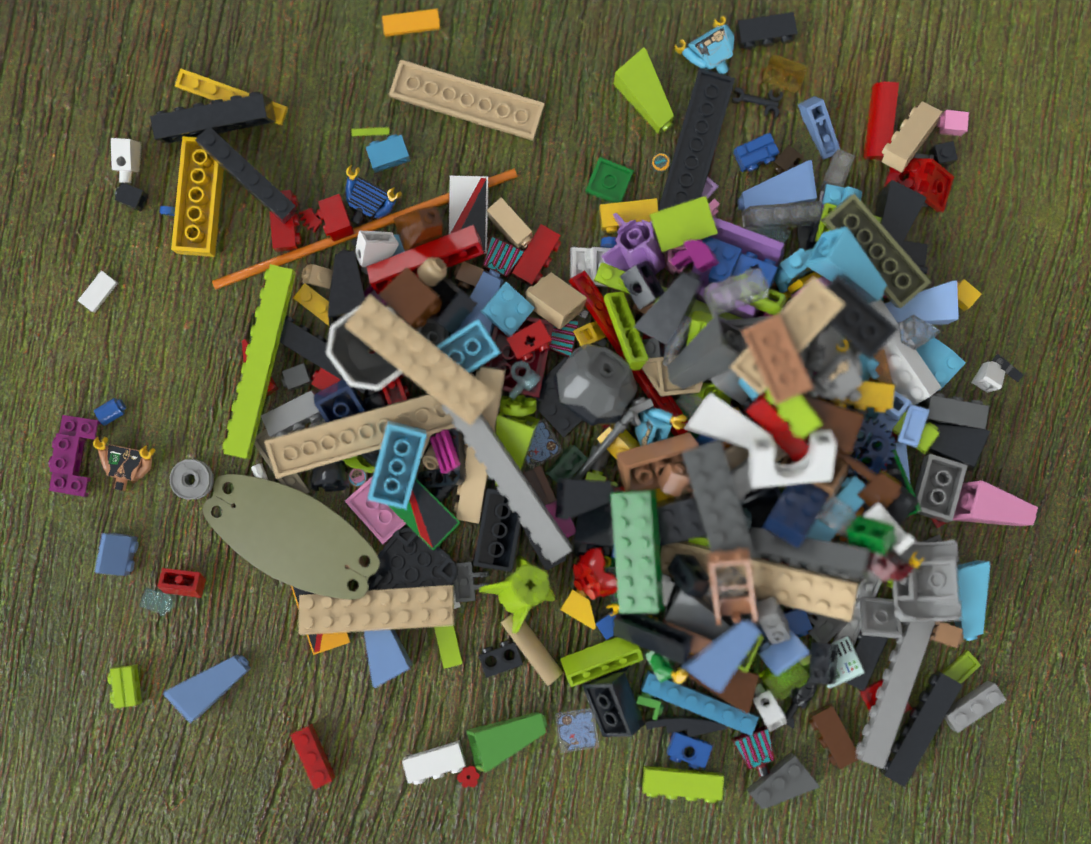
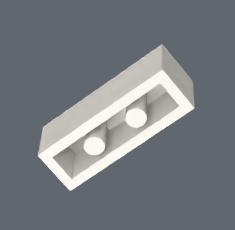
M459 740L403 758L402 763L408 783L414 782V785L425 782V778L433 777V779L444 776V773L448 771L452 773L462 771V767L466 765V760Z

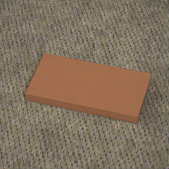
M780 314L742 330L775 405L813 389Z

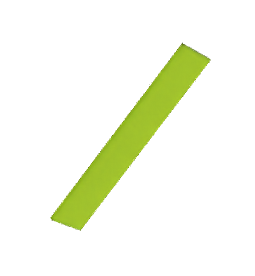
M389 127L352 129V136L389 135Z

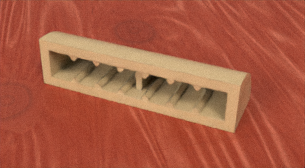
M513 613L501 621L503 627L547 686L563 673L525 620L517 633H512Z

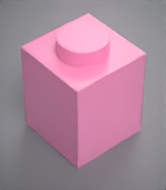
M946 110L940 116L937 127H940L939 134L962 136L968 129L969 112Z

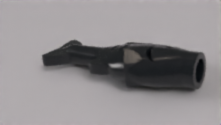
M810 670L795 680L786 693L787 696L792 697V704L788 711L783 714L787 721L786 724L791 728H794L793 716L799 706L805 709L807 702L816 693L817 683L809 682Z

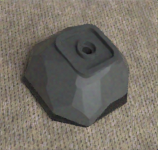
M585 344L576 348L554 376V385L559 403L590 426L616 423L622 417L638 390L632 369H630L628 363L621 356L606 348L591 344Z

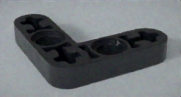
M448 429L453 445L457 446L455 450L458 454L460 466L447 474L442 473L443 481L441 483L438 480L441 473L440 469L421 471L417 476V480L426 489L456 486L464 483L466 478L465 441L461 430ZM428 477L431 478V481H425V479Z

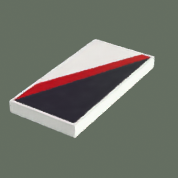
M450 176L449 234L474 225L480 236L484 254H486L488 177Z

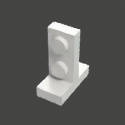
M876 503L862 515L869 519L894 525L896 542L890 548L893 552L901 554L915 541L911 535L906 534L880 503Z

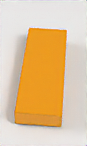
M438 9L382 16L385 36L440 29Z

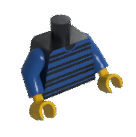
M350 165L346 170L348 175L346 201L349 208L355 211L350 221L360 226L365 217L374 221L389 214L396 203L395 199L401 197L402 193L398 192L395 196L393 193L395 187L387 192L359 176L356 178L355 176L360 173V168L357 167L355 173L351 171L352 165Z

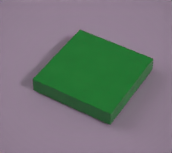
M599 157L585 193L610 203L622 202L634 170Z

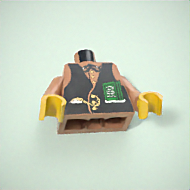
M96 437L93 445L98 449L103 469L106 471L107 476L116 477L114 489L126 491L128 480L138 481L151 470L152 455L155 453L154 448L148 452L146 449L147 445L141 450L110 444L107 447V437H104L102 442Z

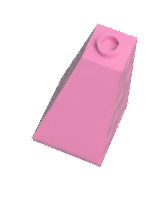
M984 481L967 482L962 484L953 521L1030 526L1034 524L1038 507Z

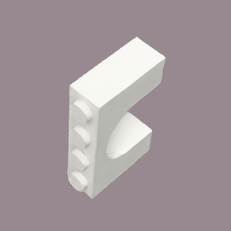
M811 432L807 455L801 461L792 465H780L774 462L775 447L771 436L751 438L748 477L752 488L832 481L836 441L832 432Z

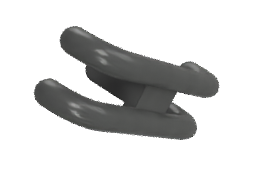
M828 324L810 341L809 347L806 345L798 354L803 366L806 368L811 384L814 368L823 366L824 363L821 359L825 357L823 352L826 350V346L818 345V339L823 332L829 330ZM811 389L806 391L805 394L810 397H817L820 391L818 389Z

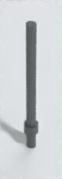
M629 409L624 417L614 424V429L572 479H582L616 437L626 430L627 424L636 414L633 410Z

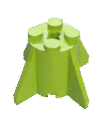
M523 556L517 557L516 571L502 583L479 588V592L498 594L500 604H503L505 610L513 613L512 633L519 631L529 609L543 600L551 602L555 600V595L549 586L547 573L534 567Z

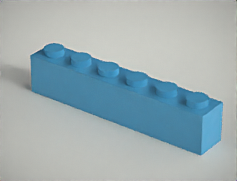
M647 670L641 686V690L645 693L751 736L759 718L752 712H749V714L744 713L730 703L681 683H676L671 679L660 683L655 673Z

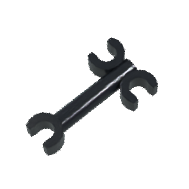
M738 87L734 89V93H738L740 97H733L731 102L738 104L741 101L767 106L764 116L767 117L768 111L771 110L774 112V119L778 117V105L783 97L782 91H780L779 97L776 98L772 95L773 89H771L767 99L745 94Z

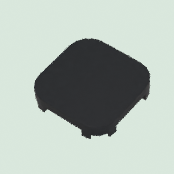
M404 528L392 534L394 536L377 555L380 562L379 568L375 574L370 575L367 581L369 591L448 586L455 583L458 576V568L454 559L439 546L433 551L411 528Z

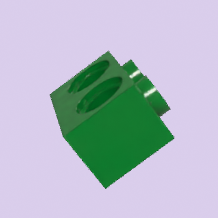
M857 516L846 529L848 545L867 549L881 555H885L896 542L894 525L866 517Z

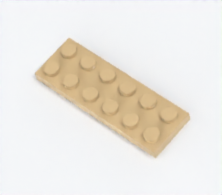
M815 277L780 313L798 354L844 306V303ZM748 347L730 368L756 392L761 394L767 388V385Z

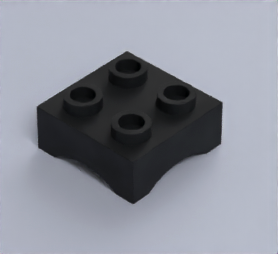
M903 486L900 488V495L893 499L886 508L887 513L899 526L919 502ZM865 502L861 505L867 511L871 508Z

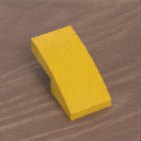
M596 321L573 331L580 346L594 344L607 338Z

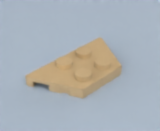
M668 356L665 360V357L648 358L649 360L642 367L660 397L699 393L703 381L685 389H681L669 382L667 366L677 356Z

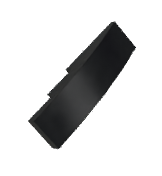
M661 716L657 717V720H652V718L644 719L647 730L665 726L667 733L686 730L688 737L727 729L726 725L704 717Z

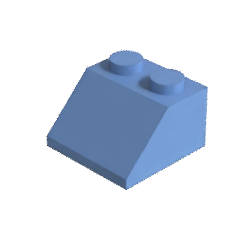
M103 533L95 573L121 576L130 575L135 565L133 556L138 549L137 537L118 533Z
M790 629L791 639L773 645L769 640H766L760 644V649L757 650L766 666L776 676L809 653Z

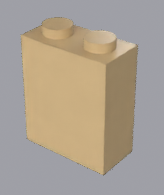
M500 198L487 209L488 219L514 247L526 250L532 240V231L510 206Z
M552 272L546 277H542L536 285L530 286L525 293L526 300L535 307L533 311L559 330L583 311L587 297Z

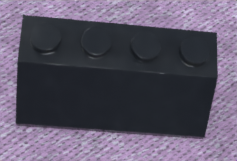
M486 489L473 566L512 572L520 529V516L517 511L513 512L508 505V498L506 495L502 496L498 490Z

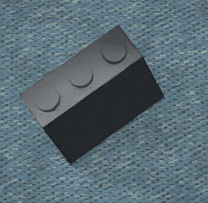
M624 672L608 673L582 685L603 737H630L645 725Z

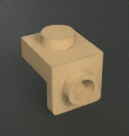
M314 264L306 265L302 271V283L330 289L333 270Z

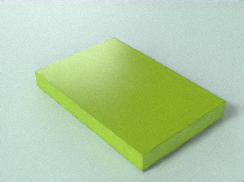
M706 196L649 215L661 252L684 245L683 242L688 240H700L718 234Z

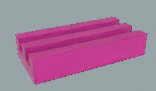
M442 430L441 433H437L436 437H431L430 440L441 473L447 474L460 466V462L449 430Z

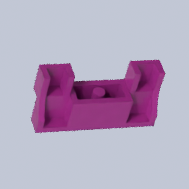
M62 415L59 434L56 433V437L52 441L53 454L48 463L50 467L49 472H52L49 491L88 497L89 493H86L87 483L91 482V478L79 476L85 439L99 438V436H96L98 424L101 425L99 420Z

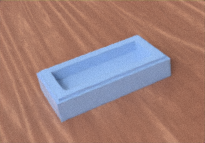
M910 404L898 442L917 448L930 410Z

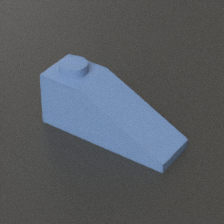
M814 96L798 104L803 121L822 159L840 152L841 150L824 100Z

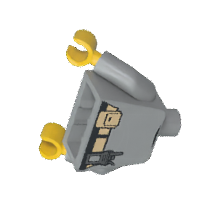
M842 340L846 347L840 348L836 344V350L839 354L813 377L815 381H812L813 389L820 391L819 397L830 400L838 398L841 401L848 397L852 402H855L861 397V393L856 389L863 382L861 379V361L851 349H848V342Z

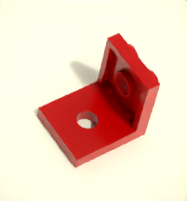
M912 158L903 172L890 167L884 187L891 180H894L925 196V203L935 211L944 212L954 176L934 159ZM909 173V177L903 181V177Z

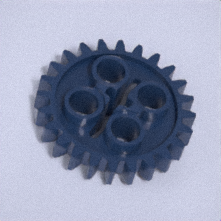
M870 416L868 421L863 419L859 431L865 434L861 438H856L853 446L855 451L848 455L854 459L859 455L857 461L878 474L880 468L887 470L885 463L892 464L889 457H895V453L891 450L896 449V445L890 444L895 439L894 437H889L892 434L891 430L885 431L887 428L886 424L880 426L879 419L873 423ZM870 433H873V435L870 436V438L867 440L868 435ZM875 440L882 442L879 447L872 446ZM866 443L867 449L863 448L860 452L859 446L863 447ZM865 457L872 458L869 463H863L862 459ZM849 466L848 475L854 472V476L857 477L859 473Z

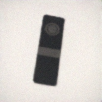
M996 354L992 359L1016 382H1019L1023 377L1020 371L999 354Z

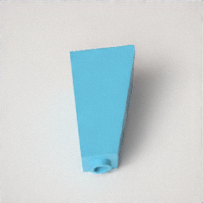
M846 227L822 233L805 263L807 267L831 282L839 275L869 303L879 301L887 286Z
M975 560L957 565L962 621H954L956 627L963 629V639H966V641L977 639V635L983 634L990 572L989 561Z

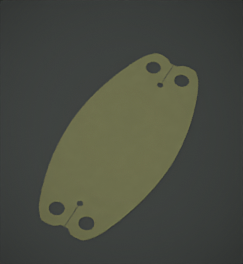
M226 474L217 477L213 486L214 494L212 498L207 499L202 509L203 514L214 531L241 557L267 575L307 592L339 599H359L365 596L369 587L367 583L368 578L376 573L380 562L377 554L368 542L342 517L311 496L274 481L237 474ZM231 482L233 484L234 490L231 494L223 492L222 487L224 483ZM234 503V504L236 505V507H235V508H232V507H231V504ZM214 506L222 508L223 512L219 518H215L211 514ZM362 555L369 556L371 562L368 567L360 566L359 558ZM346 565H349V566H350V568H349L348 570L345 569V566H346ZM351 579H355L359 583V588L354 592L350 591L347 587V583Z

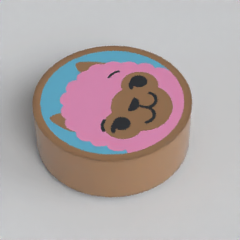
M354 468L349 472L348 479L351 485L361 487L368 480V474L362 469Z

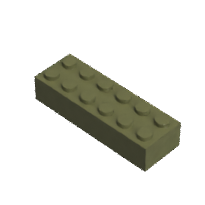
M855 193L850 194L821 219L829 231L844 227L849 229L887 284L883 292L895 307L901 309L931 283Z

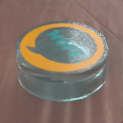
M657 153L651 161L652 169L658 173L667 171L670 166V158L664 153Z

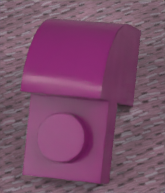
M699 240L683 242L686 250L678 251L670 259L672 265L678 270L694 262L696 268L702 273L719 264L713 250Z

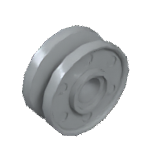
M183 460L174 466L170 474V486L173 492L183 499H200L211 491L214 484V474L211 468L200 460ZM193 474L195 482L191 485L189 483V476Z

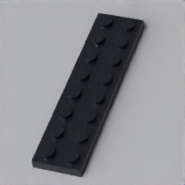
M699 68L658 212L702 197L735 78Z

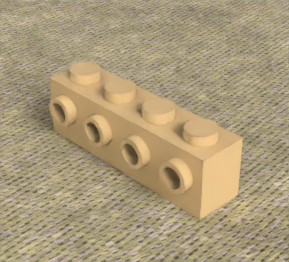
M923 101L917 108L914 107L909 115L910 118L903 121L900 132L896 131L894 133L891 144L887 143L882 151L884 154L882 163L903 172L938 124L942 111Z

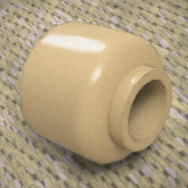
M428 258L418 268L419 279L425 285L431 287L438 285L447 275L446 264L439 258Z

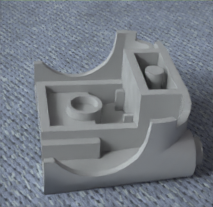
M955 540L943 542L914 541L901 554L896 553L906 563H909V559L914 552H918L915 556L917 560L922 558L924 560L904 580H893L895 618H898L899 622L962 621L957 562H959L958 542Z

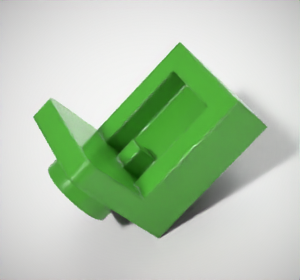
M642 692V694L637 693V704L653 708L652 720H657L658 716L661 717L663 711L661 700L645 692Z

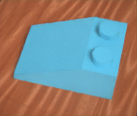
M919 326L907 336L940 384L941 388L938 391L966 363L952 349Z

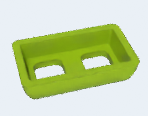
M748 282L738 301L769 314L777 315L782 312L786 304V296L777 291ZM749 290L759 293L760 295L752 294L749 292ZM768 297L778 300V302L771 301Z

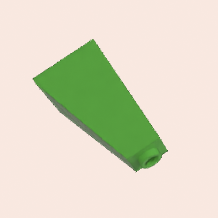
M534 712L466 730L475 768L484 773L488 772L545 734L547 722L544 715L542 716L541 713Z

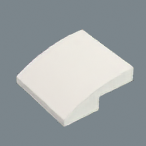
M570 248V279L586 271L596 287H606L595 282L594 279L601 262L605 263L601 255L611 248Z

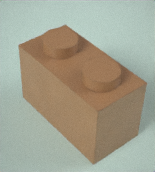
M935 621L929 639L958 648V644L960 645L963 641V629Z

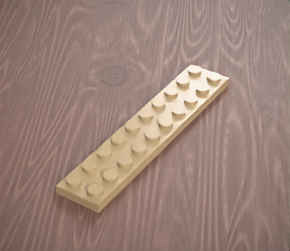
M425 394L265 440V445L275 476L280 478L380 449L388 420L425 429L427 435L442 430L455 428L452 423L454 419L450 414L447 415L444 412L441 402L432 395Z
M686 541L662 546V574L673 578L667 568L676 554L694 555L710 577L708 553H712L711 548ZM758 558L750 559L754 595L757 599L764 600L775 597L778 604L851 621L859 582ZM746 564L715 567L718 587L722 584L726 586L748 584ZM749 588L727 589L725 591L743 595Z

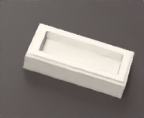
M100 271L78 301L95 313L118 283L106 273Z

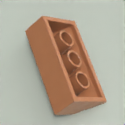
M690 432L617 453L618 470L625 491L660 488L657 480L668 462L673 464L679 463L686 468L682 450L699 446Z

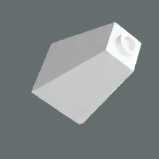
M712 393L705 397L684 427L688 431L716 440L721 439L722 442L750 450L751 438L770 436Z

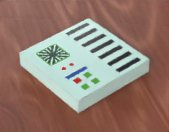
M849 636L831 643L838 644L836 683L827 685L830 689L865 673Z

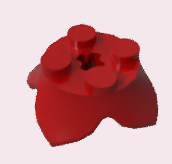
M601 548L590 549L584 556L580 554L577 564L573 566L575 588L579 591L582 590L592 600L597 597L605 598L607 595H612L618 591L617 577L612 573L604 572L606 561Z

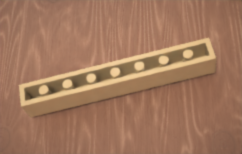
M483 365L480 370L477 369L475 378L496 395L481 413L496 433V418L499 414L506 369ZM465 446L466 478L463 484L458 485L457 495H460L459 502L455 503L454 513L457 514L456 518L458 520L480 523L488 482L487 468L484 463H480L476 459V452L473 447Z

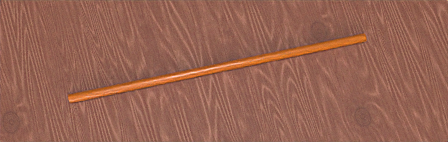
M515 169L488 178V188L517 178ZM450 192L353 228L355 234L335 242H333L331 237L215 279L212 281L215 290L265 272L266 269H269L270 264L281 266L358 237L359 230L375 231L395 223L393 219L420 209L445 205L449 203Z

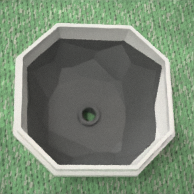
M357 307L331 325L326 354L350 386L379 390L403 372L379 353L370 354L368 350L371 347L344 326L358 310L359 307ZM386 307L397 316L392 307Z

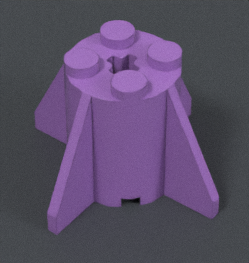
M617 213L613 214L620 227L617 232V245L601 255L604 262L625 272L644 261H647L654 275L664 269L666 266L665 256L660 250L652 222H647L646 220L636 222L631 220L626 223Z

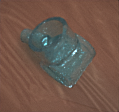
M518 361L511 367L512 378L518 384L509 393V396L515 399L524 388L530 392L541 380V377L526 362ZM519 367L525 368L527 371L526 375L518 377L515 374L516 369Z

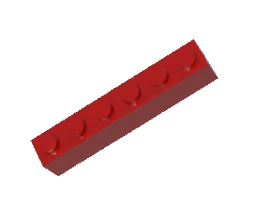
M472 225L366 267L370 284L378 295L406 267L419 278L418 268L428 258H439L448 268L482 255L484 250L480 236L475 226Z

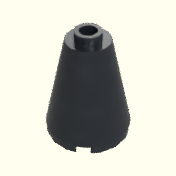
M344 460L318 466L313 470L310 483L312 490L319 491V488H323L325 492H336L350 487Z

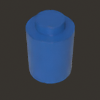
M113 398L94 409V413L100 423L105 426L124 415L126 406L121 399Z

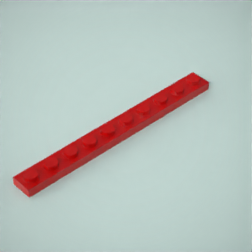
M586 271L572 277L569 283L575 290L587 297L585 302L586 308L619 356L626 361L605 305L604 297ZM642 368L640 370H632L634 378L647 397L652 400L655 408L673 414V417L684 415L672 396H659ZM688 420L683 421L681 423L686 425ZM670 422L672 425L670 431L674 436L688 432L684 427L676 429L672 422Z

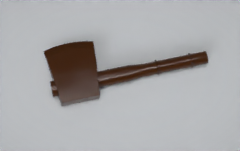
M836 446L835 455L869 480L857 495L870 507L880 503L886 510L892 500L900 495L902 483L883 469L876 474Z

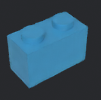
M391 135L387 140L381 142L373 141L366 147L375 173L411 161L402 135Z

